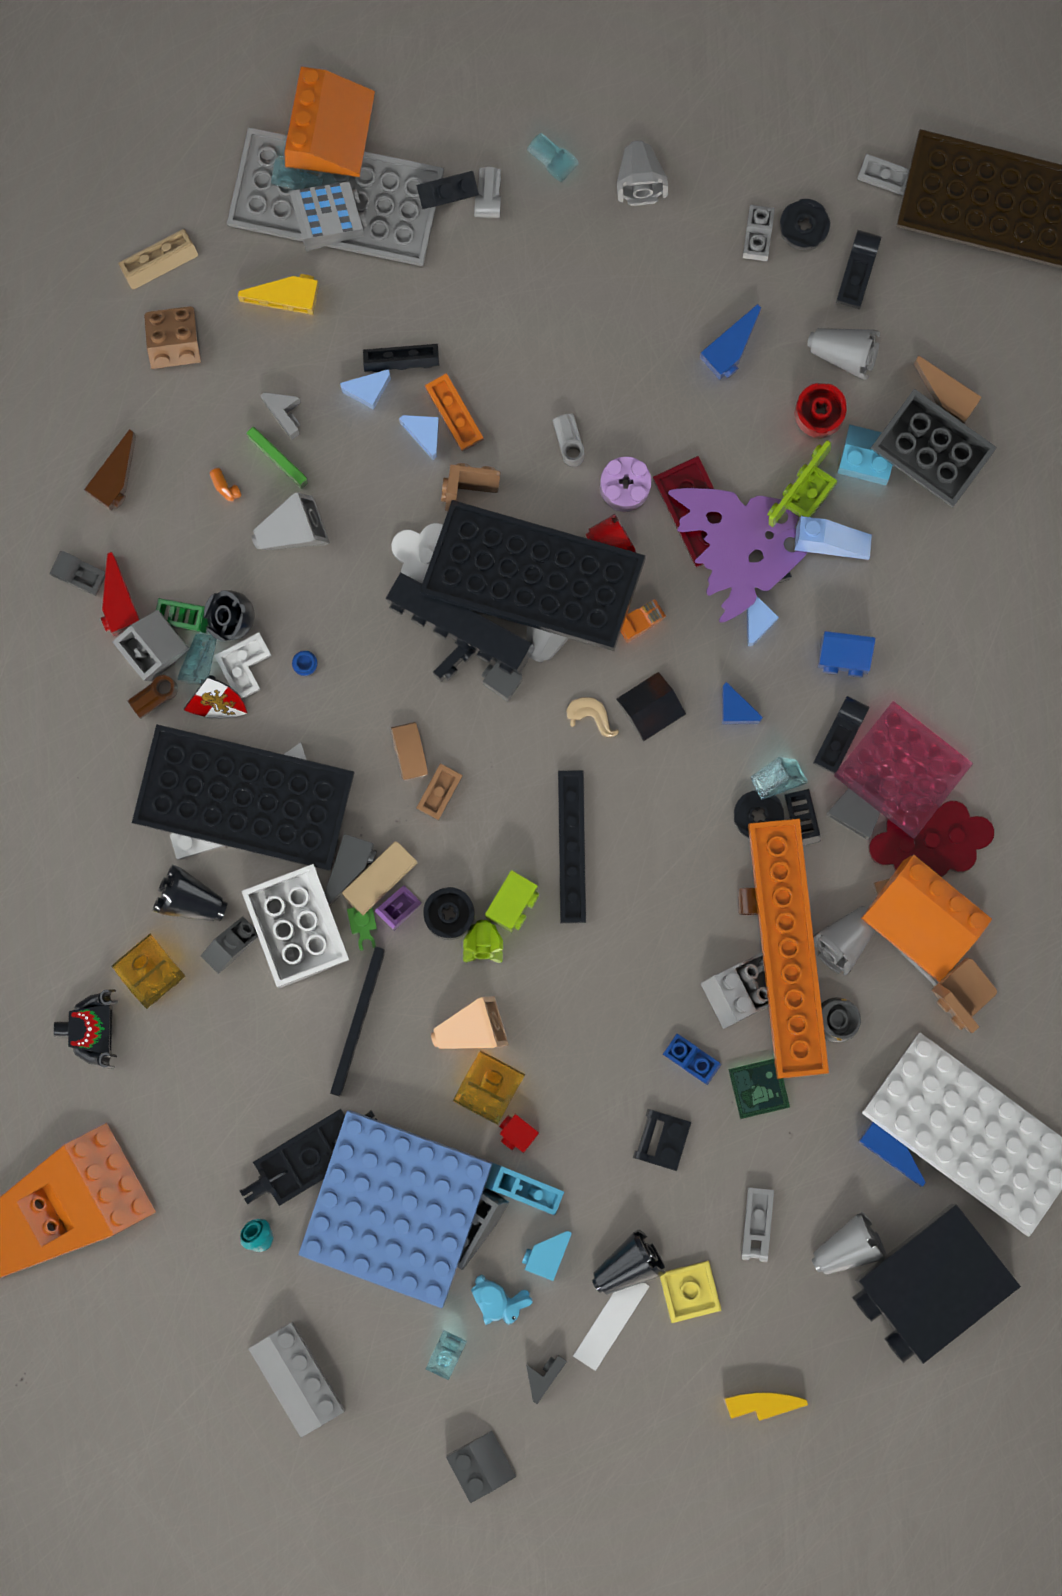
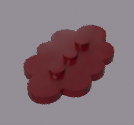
M948 801L940 808L931 803H924L919 805L914 812L907 809L893 812L886 822L887 832L877 834L871 840L869 855L879 865H893L894 871L897 870L903 860L915 855L939 876L943 877L949 870L965 872L972 868L977 860L976 850L983 849L992 842L994 827L988 819L982 816L970 817L967 807L961 802Z

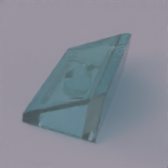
M278 156L275 160L271 184L293 190L322 186L326 172L285 167V157Z

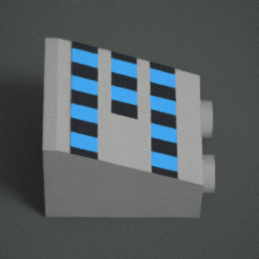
M349 182L290 191L306 251L364 235L363 227L367 226L363 212L358 213L356 203H360L357 189H351Z

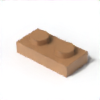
M440 763L416 809L439 821L463 775Z

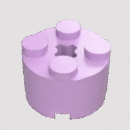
M619 457L607 464L601 475L600 493L604 501L611 508L620 512H630L640 507L648 498L651 488V475L645 463L633 457ZM623 480H628V484H630L628 489L623 488V484H621Z

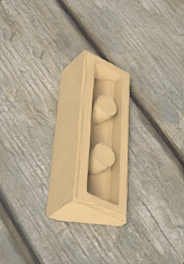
M182 229L118 264L131 289L134 290L196 258L198 253L186 230Z
M395 841L342 892V895L349 904L364 915L418 862Z

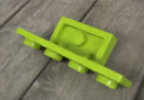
M826 440L823 446L819 444L811 455L813 457L808 465L804 464L797 473L799 478L794 484L790 483L785 488L782 494L784 498L781 502L773 504L768 512V516H770L769 525L771 527L775 526L787 509L799 517H812L836 486L837 480L818 468L831 451L830 441Z

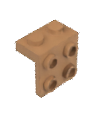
M188 306L145 313L146 345L151 369L201 363L193 307Z
M465 463L450 465L449 478H443L441 502H446L445 511L449 510L452 500H457L458 489L498 493L501 472L489 466L474 468Z
M965 958L931 989L938 998L937 1004L946 1013L949 1011L953 1016L951 1021L958 1029L962 1030L964 1028L970 1033L979 1028L972 1016L997 994V989L971 958Z

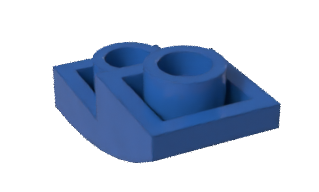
M679 1034L675 1035L663 1053L669 1060L706 1085L709 1084L722 1065Z

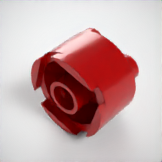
M823 383L809 385L801 392L796 403L794 414L797 425L805 434L816 439L833 435L840 429L847 412L846 399L843 393L834 385ZM817 407L819 409L824 407L826 409L825 413H816Z
M615 514L589 528V532L585 534L587 539L636 552L634 545L623 526L621 527L619 519Z

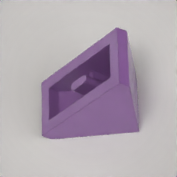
M403 885L381 904L375 912L395 931L422 902Z

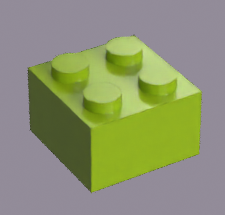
M511 870L486 911L485 917L511 933L514 929L520 930L527 918L524 915L527 907L532 909L539 898L538 886Z

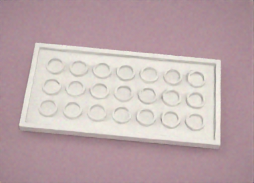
M922 1033L915 1037L862 1112L863 1115L1028 1237L1033 1233L1062 1190V1137Z

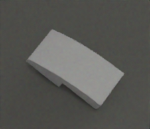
M750 205L743 258L768 261L775 208Z

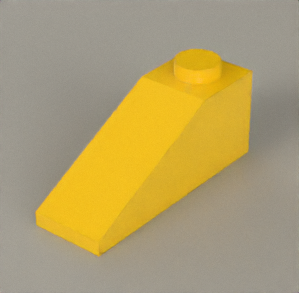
M300 274L299 277L291 276L240 290L238 298L240 302L313 315L319 284L318 280H314L313 276Z

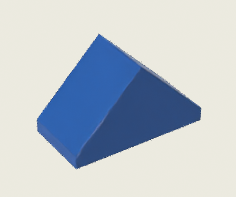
M726 682L722 687V724H759L763 717Z

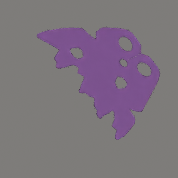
M682 488L669 490L668 492L670 496L690 509V513L680 519V526L677 531L703 530L708 534L704 540L710 544V547L695 560V563H703L707 569L712 570L708 578L707 595L710 596L718 591L732 588L730 596L721 605L725 609V612L719 619L721 623L733 619L755 603L757 598L755 587L763 591H769L807 553L804 551L789 552L784 547L786 538H795L796 536L795 526L798 522L796 514L787 509L788 520L785 523H776L774 527L769 525L770 516H768V512L773 504H779L781 499L756 496L751 498L745 506L738 499L737 495L730 491ZM708 512H719L722 515L721 522L711 524L706 514ZM767 531H771L773 533L772 539H767L765 537V533ZM755 549L762 551L764 558L761 561L749 562L751 552Z

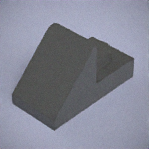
M559 1355L556 1359L550 1357L543 1367V1370L546 1372L544 1376L526 1364L534 1403H539L567 1360Z

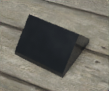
M659 672L616 699L643 742L686 715L674 690Z

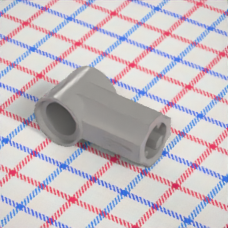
M495 167L479 168V195L475 196L474 217L500 218L501 196H499L501 169Z
M574 414L558 416L552 421L563 461L568 466L577 467L584 461L585 454ZM571 448H576L580 451L579 456L576 458H571L566 453Z

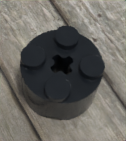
M447 887L435 891L427 898L423 909V916L426 926L433 935L444 940H455L468 933L474 923L475 910L471 899L465 892L454 887ZM450 907L454 908L455 918L450 917L449 920H445V914L442 913L443 910H449Z

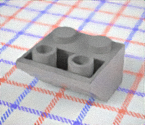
M159 610L132 624L112 641L143 681H153L190 649Z

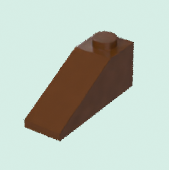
M130 429L84 489L89 496L110 511L114 507L119 508L126 498L124 494L127 490L136 440L134 432Z

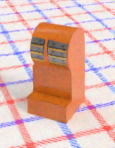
M656 599L627 614L621 630V634L627 643L666 618Z

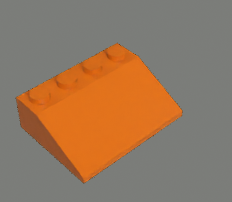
M301 67L285 146V167L360 177L375 91L327 70Z
M915 855L903 860L861 917L862 920L938 982L953 969L978 940L992 920L991 917Z

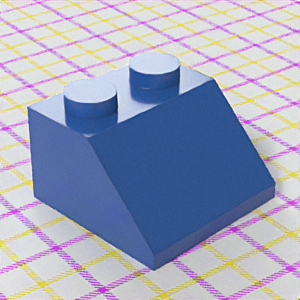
M825 631L821 638L818 668H822L823 673L838 674V671L848 672V676L863 677V674L870 672L875 637Z

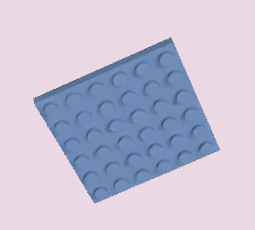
M348 1110L298 1255L443 1308L493 1162Z

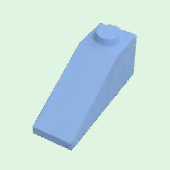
M801 516L796 526L794 550L869 560L872 535L827 519Z

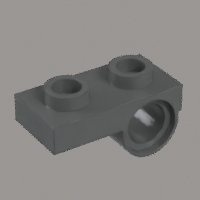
M64 551L59 552L49 573L51 576L97 596L105 579V571L85 563Z

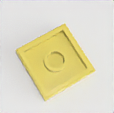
M709 1260L668 1270L664 1275L660 1276L671 1323L722 1311Z

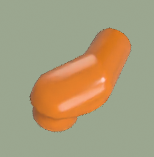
M220 468L210 471L209 474L215 489L227 501H234V499L241 497V492L237 485L228 487Z

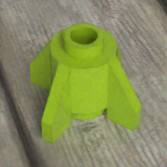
M489 920L476 921L475 924H472L463 940V961L467 963L477 958L490 959L497 963L503 962V939L496 926Z

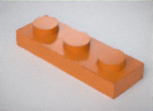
M447 373L425 385L428 394L462 452L484 440Z

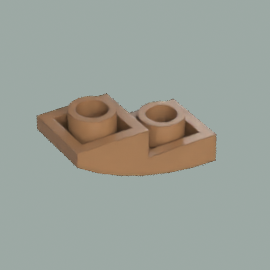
M416 722L391 727L402 779L407 780L428 775Z

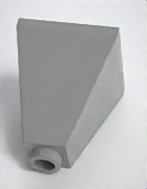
M298 492L290 496L253 530L254 535H252L255 547L262 550L319 546L330 543L313 496Z

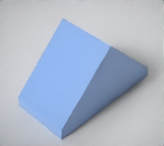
M389 369L342 382L340 385L344 394L374 410L391 377Z
M402 415L399 418L400 424L434 460L437 457L439 417Z
M758 597L755 603L747 609L748 646H753L779 618Z

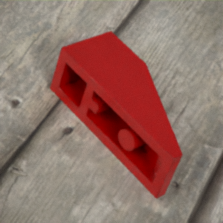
M110 552L107 553L102 604L104 617H101V621L105 631H111L113 636L123 633L129 626L139 621L140 618L114 554Z

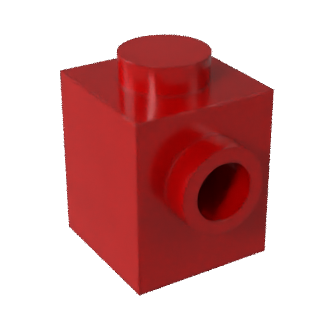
M516 1114L513 1117L507 1115L499 1126L502 1129L500 1135L503 1137L501 1142L512 1151L516 1147L524 1153L539 1134L537 1130Z

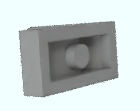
M264 392L261 395L262 401L291 440L300 435L297 428L300 426V423L292 413L289 415L287 413L301 403L300 398Z

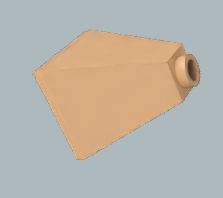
M495 996L476 999L433 1029L434 1032L431 1033L432 1042L439 1049L497 1048L509 1045Z

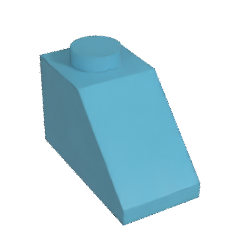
M565 1231L534 1245L532 1250L527 1249L522 1261L523 1264H526L525 1270L554 1281L572 1232Z

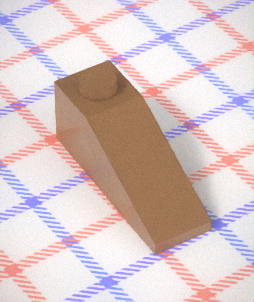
M918 356L914 366L935 403L965 424L982 397L921 356Z

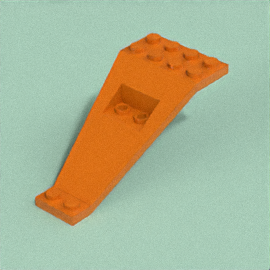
M107 1123L64 1144L0 1197V1278L110 1238L156 1213ZM35 1201L41 1203V1209L35 1206ZM47 1224H52L54 1231L48 1230Z

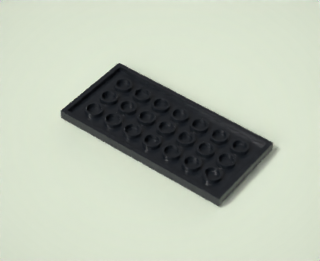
M452 500L419 592L420 595L615 651L646 556Z
M156 724L132 824L309 866L314 864L315 868L331 871L355 772Z

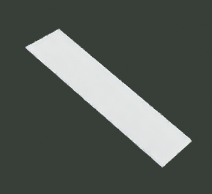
M643 1282L614 1292L573 1357L596 1371L650 1286Z

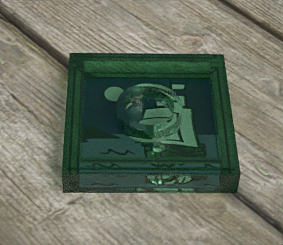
M775 1058L728 1069L740 1119L790 1108L783 1078L777 1079Z

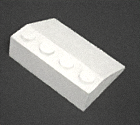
M314 864L241 891L278 988L298 982L349 960Z

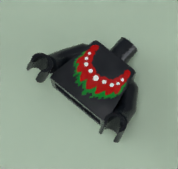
M115 989L103 990L101 993L90 995L77 1003L74 1010L69 1011V1022H54V1037H68V1047L73 1048V1052L77 1057L88 1064L108 1069L115 1068V1066H110V1058H117L116 1054H112L113 1006L111 1005L117 1004L118 1000L112 1001L110 998L111 993L116 992Z

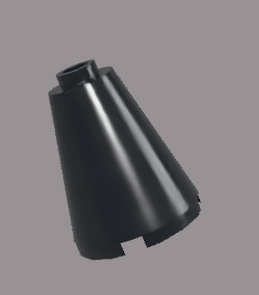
M641 1230L633 1232L593 1273L594 1279H592V1283L599 1293L604 1292L608 1295L655 1279L666 1273V1271L662 1270L665 1268V1265L653 1243L649 1245L644 1241L647 1238L644 1232Z

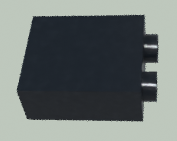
M951 1204L888 1253L885 1259L878 1261L855 1279L862 1290L853 1296L852 1299L870 1322L882 1314L894 1330L884 1340L902 1363H905L914 1355L918 1362L924 1364L1021 1286L957 1204Z

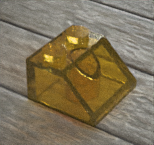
M151 933L111 966L130 992L146 1009L157 1002L185 977V974Z
M480 1050L453 1101L498 1125L525 1074Z

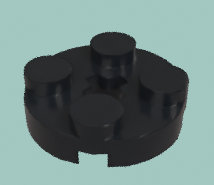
M800 199L789 204L784 209L780 219L781 237L796 249H816L818 245L824 242L829 233L830 219L825 211L826 209L822 204L812 199ZM805 218L809 219V224L812 227L802 230L801 226L798 225V221L803 222Z
M754 790L744 794L737 801L734 808V823L738 831L748 839V824L784 820V809L780 799L767 790ZM761 808L764 810L763 815L766 819L756 822L753 820L755 816L752 814V811H759Z

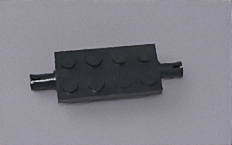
M341 1109L337 1110L255 1160L253 1164L260 1174L259 1180L239 1190L242 1197L253 1192L244 1198L245 1202L250 1204V1202L265 1193H271L277 1204L281 1206L322 1181L345 1118ZM372 1110L365 1114V1116L370 1118L375 1117Z

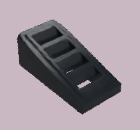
M806 789L784 794L790 820L800 819V822L811 820L810 824L801 825V833L814 831L802 834L803 846L820 842L821 835L810 790ZM805 799L807 801L805 804L792 806V802ZM809 810V813L797 816L794 815V813Z

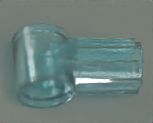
M542 133L537 135L527 148V151L543 163L547 171L560 182H563L579 164L578 160L565 149L561 150Z

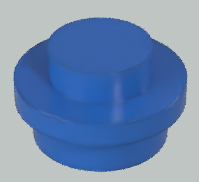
M300 651L293 657L292 666L297 674L309 676L317 669L318 662L312 652Z

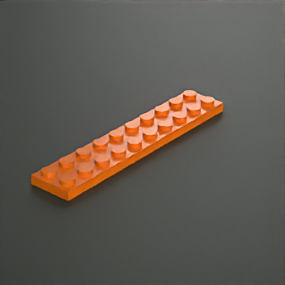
M800 819L748 824L776 1076L777 1079L828 1074L829 1068Z

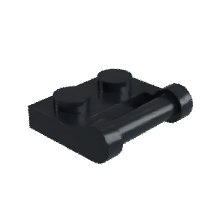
M647 1109L645 1115L647 1116L646 1124L638 1150L634 1151L633 1158L677 1171L691 1122ZM657 1120L663 1121L664 1126L655 1155H648Z

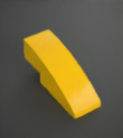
M749 1392L724 1397L731 1419L755 1411L757 1419L760 1421L808 1405L807 1400L804 1398L777 1392Z

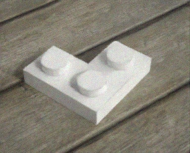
M260 633L214 655L230 687L242 699L261 690L249 668L271 656Z

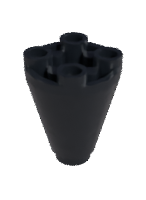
M172 864L167 877H164L161 881L158 891L162 892L161 897L156 899L152 911L168 916L221 921L228 903L184 869Z

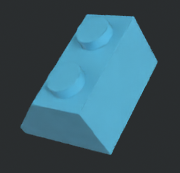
M849 424L837 473L887 485L892 464L870 449L882 432Z

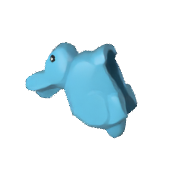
M482 1274L477 1276L475 1280L476 1285L471 1289L475 1301L483 1314L485 1325L501 1319L507 1325H511L519 1317L520 1309L528 1307L533 1303L527 1290H522L513 1298H508L502 1286L494 1281L486 1280Z

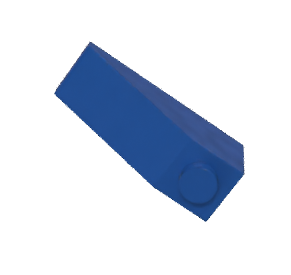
M758 304L701 352L700 359L719 380L724 376L729 378L739 369L737 365L740 362L760 314L761 307Z
M872 1121L858 1142L917 1185L923 1187L926 1182L908 1148Z

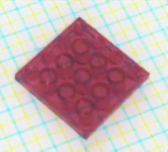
M893 701L837 770L834 777L915 839L973 763Z

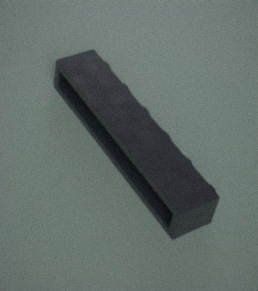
M400 572L385 598L390 604L389 608L400 615L404 612L412 616L411 620L422 627L425 624L434 628L433 632L444 639L447 636L455 639L454 644L466 651L470 647L478 652L476 656L488 663L491 660L499 663L498 668L510 675L513 672L521 674L535 649L532 643L470 609L420 595L419 591L422 583Z

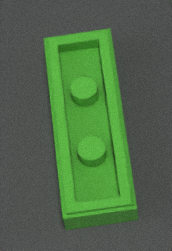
M252 427L246 433L248 438L301 489L308 484L307 477L255 427Z

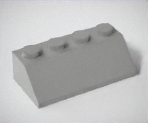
M293 1322L248 1348L300 1437L305 1436L345 1412L344 1407Z

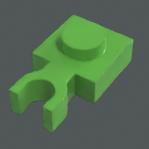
M373 907L364 915L355 908L347 909L352 934L360 933L358 941L360 951L364 950L362 943L366 939L371 940L372 948H375V939L370 934V931L377 930Z

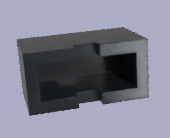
M473 171L416 185L422 210L479 195Z

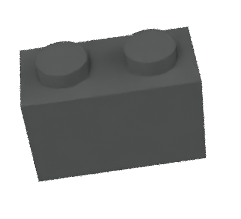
M493 1431L446 1455L470 1503L489 1494L516 1477Z

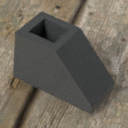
M496 662L494 666L489 664L482 674V677L485 678L483 685L508 702L522 683V674L519 675L513 672L510 675L498 668L499 663Z
M242 916L216 937L202 953L201 957L219 974L258 938L256 929Z

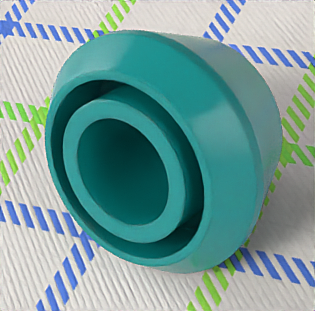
M265 1219L249 1221L240 1233L241 1245L245 1249L255 1252H263L269 1249L274 1238L270 1224Z

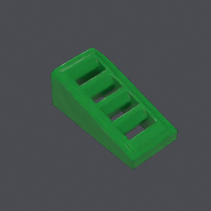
M158 598L156 610H159L163 616H165L167 605L170 606L167 621L172 627L206 633L208 622L207 618H204L205 606ZM177 607H178V608H180V610H179V615H178V619H177V622H176V621H174V619H175V614H176V610H177ZM187 610H190L188 623H184Z

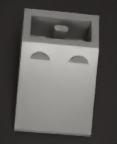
M763 953L700 983L723 1029L769 1007Z

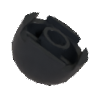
M223 590L219 593H214L206 602L204 609V618H207L209 625L206 626L207 631L213 638L220 641L242 638L250 631L254 623L255 613L252 603L244 594L236 591Z

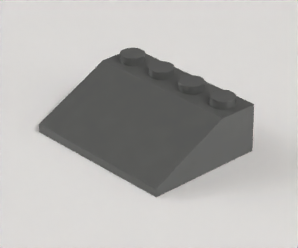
M914 389L870 449L948 505L954 507L997 447Z

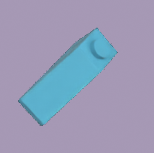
M495 1163L492 1164L485 1188L552 1215L556 1214L564 1191Z

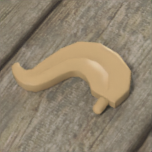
M581 697L571 701L567 708V719H571V727L575 726L576 720H582L588 716L595 719L598 729L603 736L614 737L619 734L618 729H610L607 712L601 702L588 697Z

